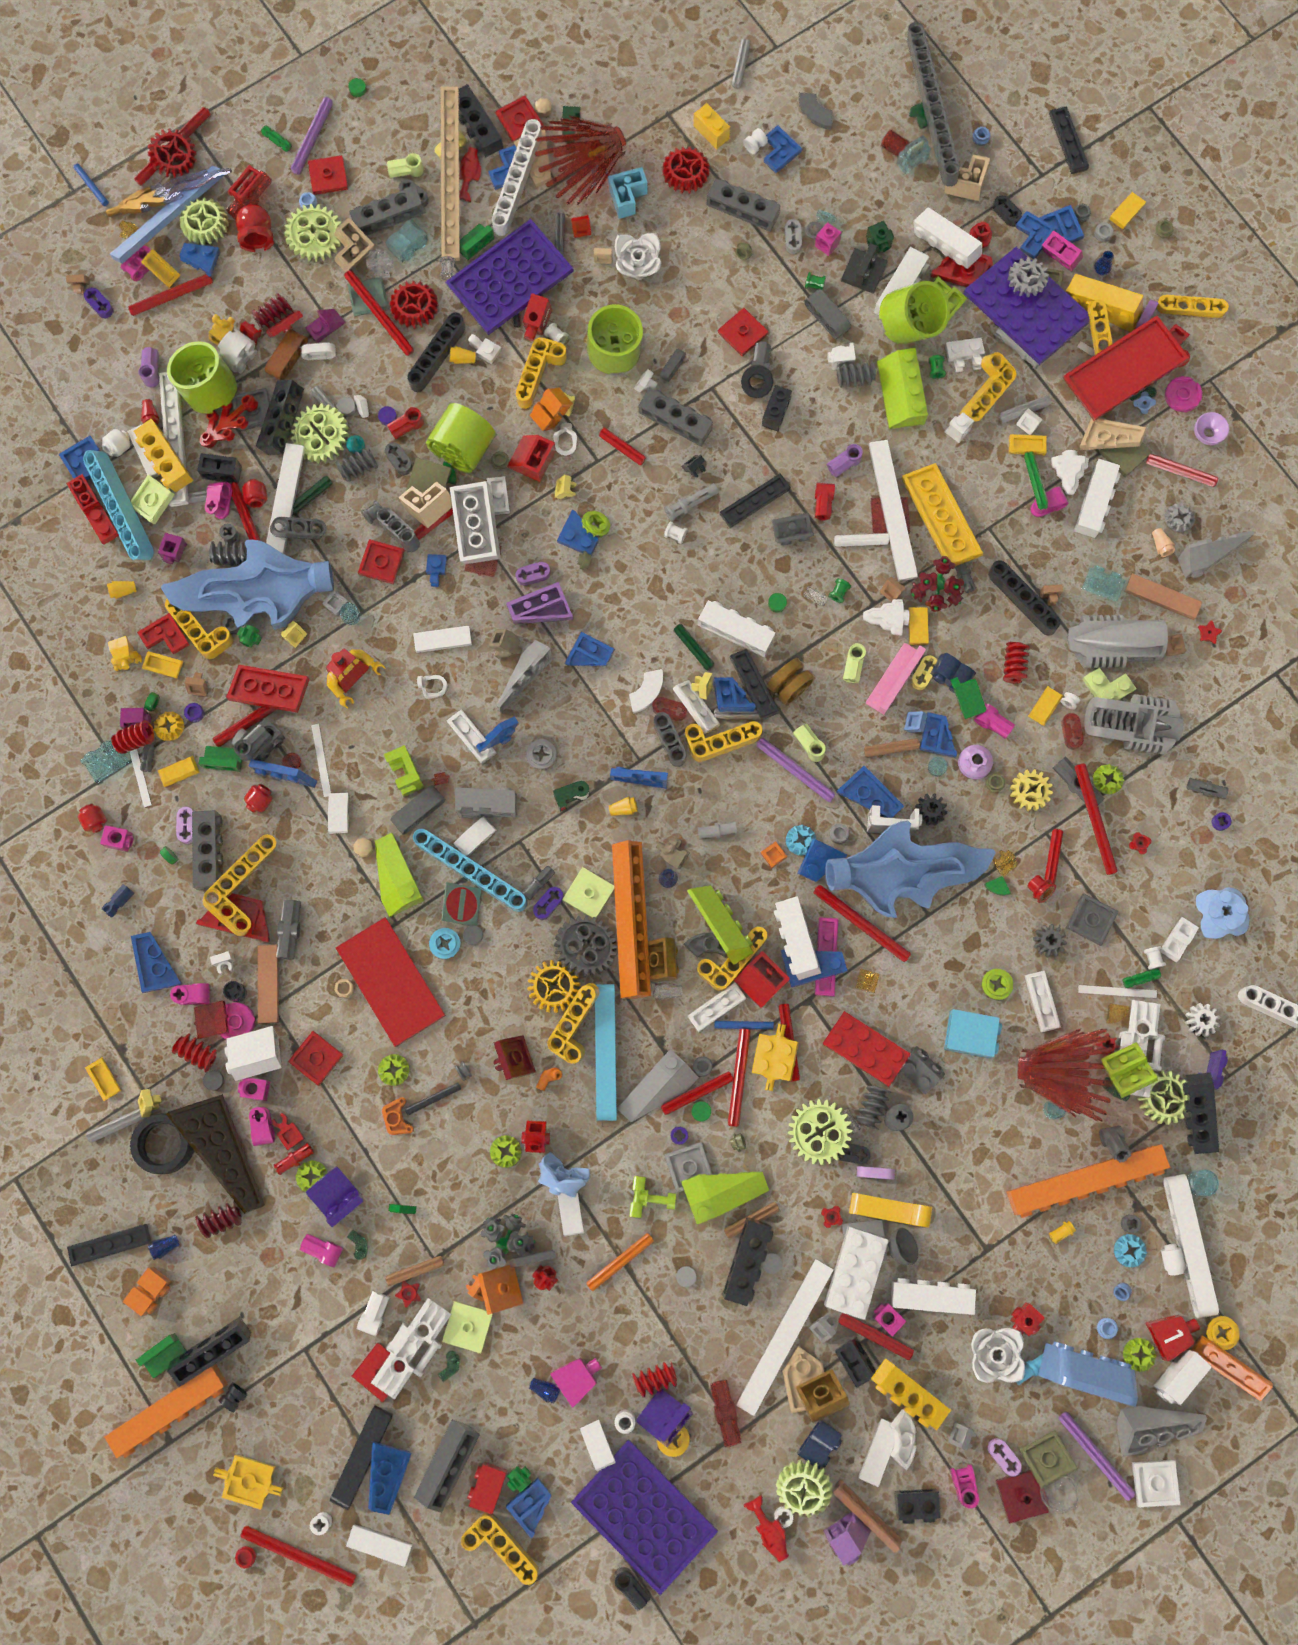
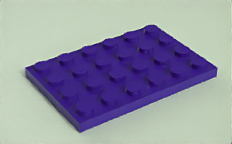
M529 219L445 283L482 329L490 335L527 307L531 293L542 296L573 273L574 270L537 225Z
M1015 247L964 289L963 294L1033 360L1041 365L1088 325L1090 318L1088 312L1050 277H1048L1046 287H1044L1042 292L1038 291L1036 296L1033 293H1030L1029 297H1027L1026 293L1020 296V291L1013 292L1014 287H1010V281H1008L1010 268L1013 267L1014 262L1019 264L1021 258L1024 261L1027 260V256L1018 247Z
M628 1439L613 1455L616 1463L599 1470L573 1498L571 1504L647 1583L661 1595L717 1534L718 1530Z

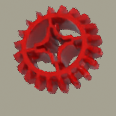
M168 128V133L162 129L161 135L156 132L155 138L151 137L150 142L152 144H148L149 151L147 152L148 156L151 157L149 162L154 163L153 168L155 170L159 169L160 175L166 172L167 178L170 174H173L175 179L176 174H179L182 178L183 171L189 174V169H193V163H196L194 156L197 155V151L193 150L195 144L190 143V137L185 139V133L183 132L179 135L178 129L175 130V133H172L171 128ZM171 141L169 145H162L165 142ZM177 143L184 147L187 154L183 153L182 150L178 149ZM173 147H174V152H175V153L173 154V156H172V158H171V160H170V154H171V151H173ZM157 153L167 159V164L159 158ZM177 161H179V162L184 161L183 163H181V164H179V165L173 166L174 163L177 162Z
M682 146L681 150L675 148L674 152L670 151L669 156H666L665 162L662 165V175L665 183H668L669 188L674 187L675 192L680 189L682 194L684 191L690 194L692 189L696 192L698 187L702 188L703 183L707 182L710 175V164L707 157H704L703 151L698 153L697 148L691 150V146L688 149ZM700 170L697 175L693 176V174H695L696 171Z
M414 280L412 284L406 281L405 286L399 284V290L394 289V295L390 297L391 314L394 315V319L399 321L401 326L405 324L407 328L410 325L414 329L416 325L422 328L423 323L429 325V319L434 320V314L438 312L437 295L434 294V290L429 288L427 283L423 285L421 281L418 284ZM426 302H428L426 308L422 310V307L425 306Z

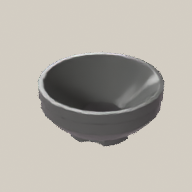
M899 1228L892 1232L888 1243L890 1256L905 1266L915 1264L918 1260V1247L913 1235L905 1228Z

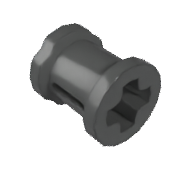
M376 500L369 508L361 510L362 515L369 524L373 523V520L377 518V512L382 509V506Z
M232 524L221 526L219 533L224 542H229L230 546L233 545V542L238 544L240 535Z

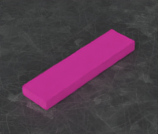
M819 917L817 951L837 952L838 919ZM836 975L815 981V995L834 997Z

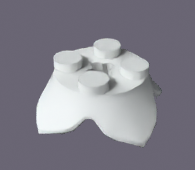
M647 233L639 239H635L627 234L617 235L615 242V253L618 257L616 261L617 270L621 274L636 280H642L644 277L656 273L661 266V259L658 258L660 241L657 234Z
M984 1328L974 1334L971 1343L974 1354L972 1367L978 1380L990 1383L996 1379H1001L1005 1382H1016L1023 1379L1025 1364L1020 1356L1024 1346L1021 1332L1010 1328H1002L996 1331ZM999 1349L1000 1359H993V1351H998Z

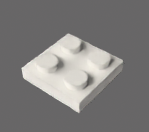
M1175 1460L1132 1462L1138 1507L1181 1505Z

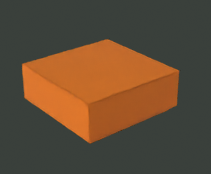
M776 841L760 852L771 869L787 858V855Z

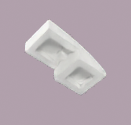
M329 793V834L348 833V793Z
M483 816L453 844L462 854L469 857L495 833L496 828Z
M1181 917L1160 952L1175 962L1179 961L1199 927Z
M578 1192L576 1197H570L561 1193L558 1195L564 1237L584 1233Z
M599 1420L580 1428L596 1471L616 1463Z

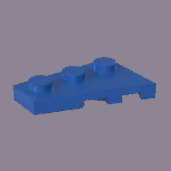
M253 759L250 760L249 767L254 769V773L257 775L266 776L267 774L278 780L284 779L293 783L316 787L317 780L299 769Z
M865 766L858 770L836 791V793L869 810L872 805L880 806V816L884 818H893L904 808V805Z
M616 767V769L611 768L610 780L667 789L668 773L628 770L624 767Z
M151 932L131 936L142 993L182 985Z
M781 950L786 972L790 978L791 988L848 972L842 952L815 951L821 973L799 980L796 974L792 975L790 970L791 957H787L785 950Z
M372 1443L368 1506L371 1511L390 1515L412 1453L380 1443Z

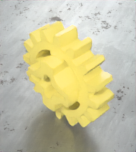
M1027 769L1024 771V775L1020 772L1017 775L1018 779L1014 778L1012 780L1015 785L1010 786V789L1014 790L1010 796L1016 797L1014 804L1019 802L1020 809L1026 806L1027 811H1030L1032 807L1034 811H1037L1039 806L1043 808L1046 806L1045 802L1048 803L1051 800L1048 796L1053 794V791L1049 790L1052 784H1047L1049 777L1043 778V772L1037 775L1035 769L1031 773ZM1019 786L1022 788V793L1019 792ZM1037 787V788L1034 790V792H1029V793L1026 794V792L1028 791V789H1032V788Z

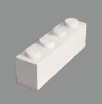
M929 207L914 220L915 235L927 241L932 247L939 249L945 256L954 259L957 264L968 269L982 256V243Z
M912 247L909 248L877 301L874 313L879 315L881 302L887 294L895 289L921 281L920 276L922 274L925 275L930 266L927 264L929 260L928 255Z
M1098 459L1088 484L1074 532L1093 538L1099 532L1102 533L1105 526L1103 518L1108 515L1111 507L1108 505L1109 499H1113L1116 489H1113L1114 483H1118L1121 475L1118 472L1120 465Z
M708 600L698 618V626L762 657L766 656L775 638V632L769 626H761L749 617L744 618L737 611L723 608V605L716 601L711 602Z
M798 896L775 903L777 910L774 911L777 922L780 921L782 925L779 931L782 939H786L787 945L784 946L787 957H791L792 963L789 964L792 975L796 974L797 978L801 980L820 974V966Z
M897 1278V1282L892 1281L890 1305L893 1308L975 1315L976 1290L971 1289L970 1284L958 1283V1287H950L948 1282H938V1285H930V1281L917 1280L916 1284L909 1283V1279Z

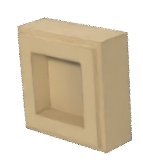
M594 248V263L612 264V249Z

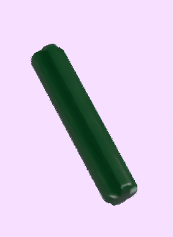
M324 476L295 500L292 516L332 485V481L328 476Z
M678 624L674 628L676 635L705 670L708 671L713 668L714 662L685 627L682 624Z

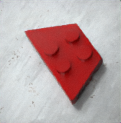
M982 254L967 269L957 264L954 259L948 256L936 269L932 270L930 277L937 278L939 276L943 281L968 287L993 266L992 257Z
M232 893L228 899L251 921V927L243 937L269 943L270 938L263 901ZM227 908L221 910L224 916L232 915L231 910ZM209 910L201 919L196 921L197 925L234 934ZM244 922L236 923L238 929H246Z

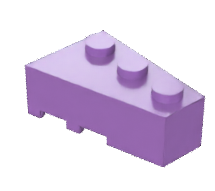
M559 582L506 603L514 624L573 620V615Z
M850 1512L824 1530L830 1545L843 1566L845 1564L851 1565L859 1559L858 1556L862 1553L871 1532L853 1512Z

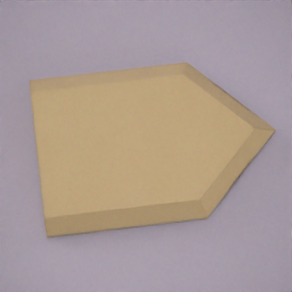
M799 1346L783 1369L791 1413L805 1411L796 1386L824 1373L823 1363Z

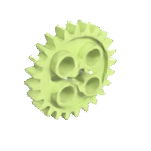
M310 204L309 209L303 205L302 211L296 208L297 214L291 212L292 219L287 218L288 224L285 225L286 231L284 234L286 243L289 244L290 250H294L295 255L300 253L301 259L307 256L308 261L314 257L316 262L318 257H321L324 261V255L331 257L330 252L336 253V247H341L339 240L334 235L336 229L341 225V221H338L337 215L333 216L332 210L327 213L326 206L321 210L319 204L316 208H313V205ZM322 222L326 223L325 225H322V226H321V225H318L319 223H322ZM322 239L327 240L326 242H320ZM304 240L309 241L308 243H302Z
M321 403L319 408L313 404L312 410L306 407V413L300 411L301 418L295 417L298 423H293L295 429L291 430V433L295 436L291 437V440L295 442L294 444L305 447L303 457L305 460L308 459L310 462L314 460L317 463L320 460L326 463L327 457L333 460V454L335 453L339 456L338 450H344L341 445L347 442L344 437L349 436L345 432L349 429L346 425L347 420L343 418L344 415L341 412H338L335 407L332 408L329 404L325 407ZM311 422H313V424L320 430L323 436L330 442L329 445H327V443L320 437L318 432L310 425Z
M821 1099L817 1100V1105L811 1100L809 1102L810 1107L802 1104L804 1110L796 1109L799 1114L798 1117L792 1116L795 1123L789 1124L790 1127H793V1131H789L788 1134L794 1135V1138L790 1139L789 1142L796 1143L792 1148L793 1150L800 1149L798 1156L805 1154L804 1161L812 1158V1164H816L819 1159L820 1165H824L826 1159L831 1164L832 1157L835 1160H839L838 1153L845 1155L843 1148H850L846 1142L853 1140L848 1136L853 1130L848 1129L847 1126L851 1125L852 1122L845 1121L849 1115L841 1114L843 1108L836 1110V1103H833L830 1107L829 1100H826L824 1105H822ZM825 1112L828 1115V1121L822 1124L819 1121V1116ZM832 1122H836L833 1127L823 1132V1137L817 1135L809 1142H806L807 1138L819 1132L818 1128L824 1129ZM809 1123L812 1127L809 1134H805L802 1130L803 1125ZM832 1130L839 1132V1138L836 1141L830 1139V1132ZM817 1140L822 1143V1149L818 1152L813 1149V1144Z

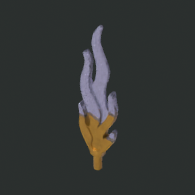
M224 168L208 174L207 169H204L198 173L177 177L164 185L159 182L133 193L120 202L118 206L107 209L106 213L108 217L119 213L123 215L150 211V207L167 205L184 197L183 191L200 188L215 177L231 173L232 170Z

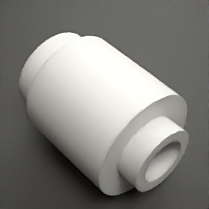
M1177 1244L1165 1245V1249H1162L1161 1253L1164 1268L1168 1275L1185 1273L1184 1268L1186 1266L1182 1248L1177 1247Z
M622 1410L616 1415L615 1427L620 1433H630L635 1427V1415L629 1410ZM623 1417L629 1418L628 1424L622 1423Z

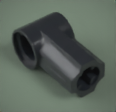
M620 1567L615 1571L614 1582L616 1588L624 1594L636 1611L644 1608L651 1597L635 1579L631 1571L626 1567ZM621 1575H627L629 1580L627 1583L622 1584L618 1582V1578Z

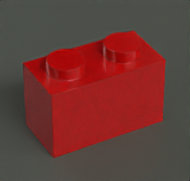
M484 1462L482 1467L478 1466L474 1477L478 1479L476 1486H471L467 1498L471 1500L469 1507L493 1514L508 1470Z

